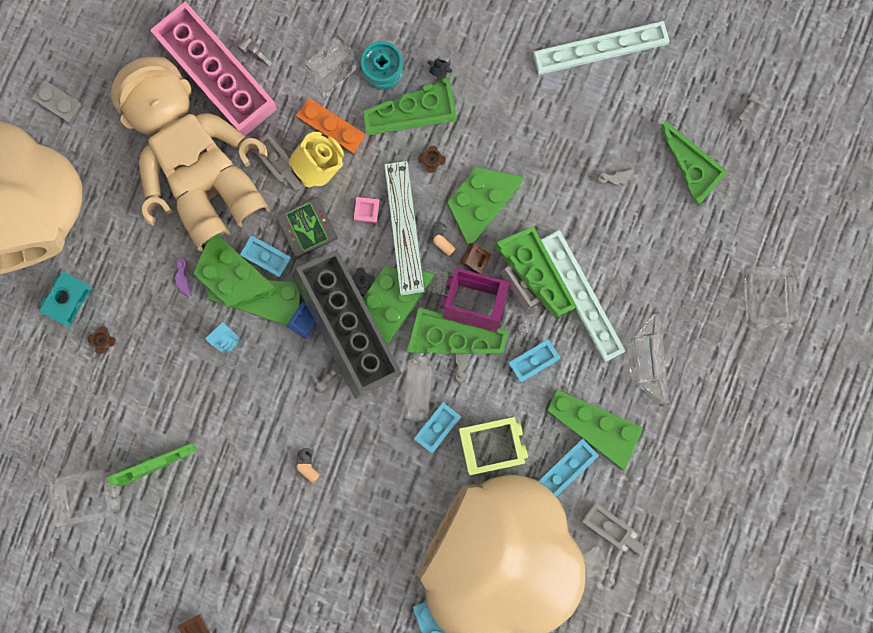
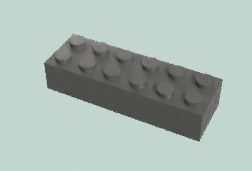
M338 250L295 268L292 278L354 398L357 399L396 380L402 373Z

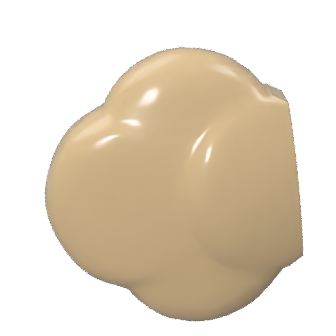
M0 121V274L34 265L62 252L65 238L80 214L83 189L80 176L66 157L52 148L36 143L23 129L11 123Z
M503 475L491 478L479 485L469 484L461 487L427 549L417 576L425 588L426 601L430 613L437 625L445 633H549L571 617L579 605L585 588L586 569L583 554L574 538L568 532L567 517L563 506L554 493L543 483L535 479L519 475Z

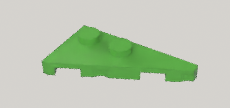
M665 121L661 126V130L695 204L699 206L728 171Z
M193 443L156 458L149 456L140 460L139 465L132 468L131 466L125 467L117 471V474L107 477L111 487H122L197 451Z

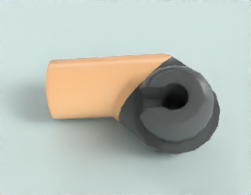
M438 222L431 229L433 242L447 256H450L454 252L455 247L444 237V233L447 231L446 225Z
M303 448L297 454V470L313 484L320 474L312 468V451L309 448Z

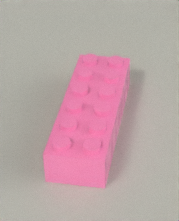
M186 1L150 30L158 43L229 124L246 136L277 110L271 97Z

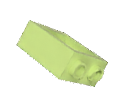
M515 417L459 429L469 476L525 464L524 459L528 458L525 444L521 445L519 436L523 435L520 421L516 422ZM510 425L517 459L477 468L470 433Z

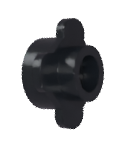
M436 58L435 61L428 60L427 64L431 65L429 73L434 76L445 78L447 72L452 73V69L448 67V62Z
M361 267L356 269V274L352 278L361 295H365L376 280L373 275L367 274L365 269Z

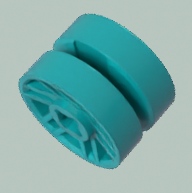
M378 41L370 44L364 50L361 57V67L367 84L378 90H388L396 86L403 76V59L399 49L392 43Z

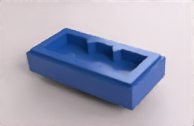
M304 300L286 327L307 339L316 323Z

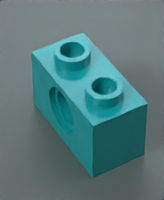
M62 271L61 275H57L53 280V288L49 295H45L42 299L39 312L70 327L93 287ZM68 293L67 302L61 304V295Z

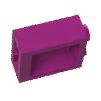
M455 268L454 276L449 275L446 284L449 294L448 296L443 295L440 306L441 309H444L443 318L497 332L510 282ZM457 285L497 295L492 315L488 316L452 306Z

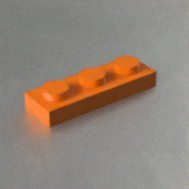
M310 98L307 99L296 115L298 120L317 132L322 133L326 138L332 137L343 149L351 154L355 153L366 137L365 133Z

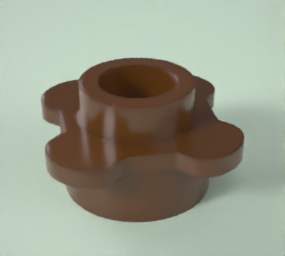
M430 146L418 158L419 162L427 167L429 173H434L439 165H444L446 162L445 156L440 154L436 146Z
M103 326L88 336V342L95 347L97 354L105 353V349L109 346H114L116 343V339L109 335L108 328Z

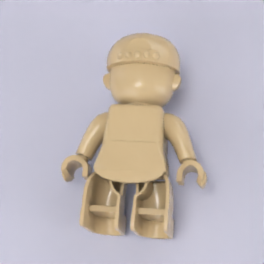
M160 56L139 58L129 62L120 70L112 81L110 94L114 107L121 115V122L128 129H135L142 134L151 135L149 145L143 149L139 160L141 181L146 199L142 206V213L148 224L155 226L156 219L152 216V210L156 206H162L167 214L173 212L170 206L163 199L159 198L161 196V168L177 201L179 217L195 246L201 252L204 250L202 244L222 232H225L227 235L231 234L210 202L211 199L219 194L240 228L243 227L241 221L260 208H265L267 212L271 211L248 175L242 169L234 166L231 160L216 146L211 137L218 138L235 149H239L240 157L246 167L251 165L246 157V153L252 148L258 149L260 156L268 157V151L262 142L255 138L247 139L245 135L219 116L210 113H203L197 116L193 114L187 115L190 105L189 95L191 94V86L187 80L183 79L176 66L166 58Z

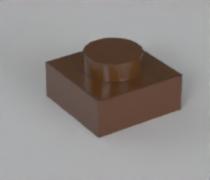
M469 243L460 264L474 273L483 274L491 254L476 243Z
M201 614L178 625L181 633H210Z

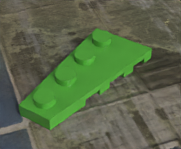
M449 77L442 79V82L426 85L422 90L412 94L410 92L406 93L397 100H389L363 111L367 135L457 121Z
M534 226L498 241L493 245L554 318L577 308Z
M268 280L275 287L273 293L259 294L254 296L255 299L240 301L235 305L229 306L287 325L300 306L301 294L295 282ZM207 290L208 300L222 304L211 292Z
M418 308L407 353L503 354L509 331L498 328L497 332L444 319L442 313Z
M557 389L547 412L625 471L643 427Z

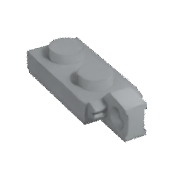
M267 132L259 141L266 146L268 157L260 156L258 149H252L280 182H283L285 185L290 183L295 190H301L305 185L289 165L291 156L271 132Z
M596 502L593 503L581 520L586 526L624 552L630 548L640 555L645 547L635 540L638 534L631 527Z

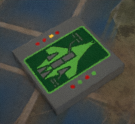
M318 197L276 216L296 258L338 239Z

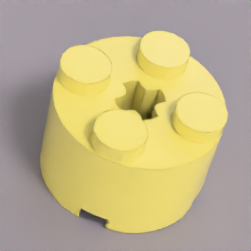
M312 132L306 135L289 159V165L306 187L327 184L343 165L344 153L341 146L332 137L325 138L321 136L322 133Z

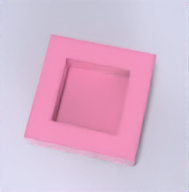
M356 197L354 221L377 224L380 200Z

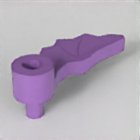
M179 259L176 262L179 270L174 278L176 280L175 285L179 287L180 292H184L187 296L191 297L188 277L185 275L188 262L185 259Z

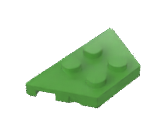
M478 167L471 172L447 203L465 238L467 246L469 243L476 242L524 182V177Z
M218 234L207 240L193 274L225 307L235 305L240 301L255 299L254 296L266 292L271 294L275 291V287Z
M392 267L383 268L363 297L387 346L424 294L422 292L401 296L398 269ZM422 272L424 291H426L436 275Z

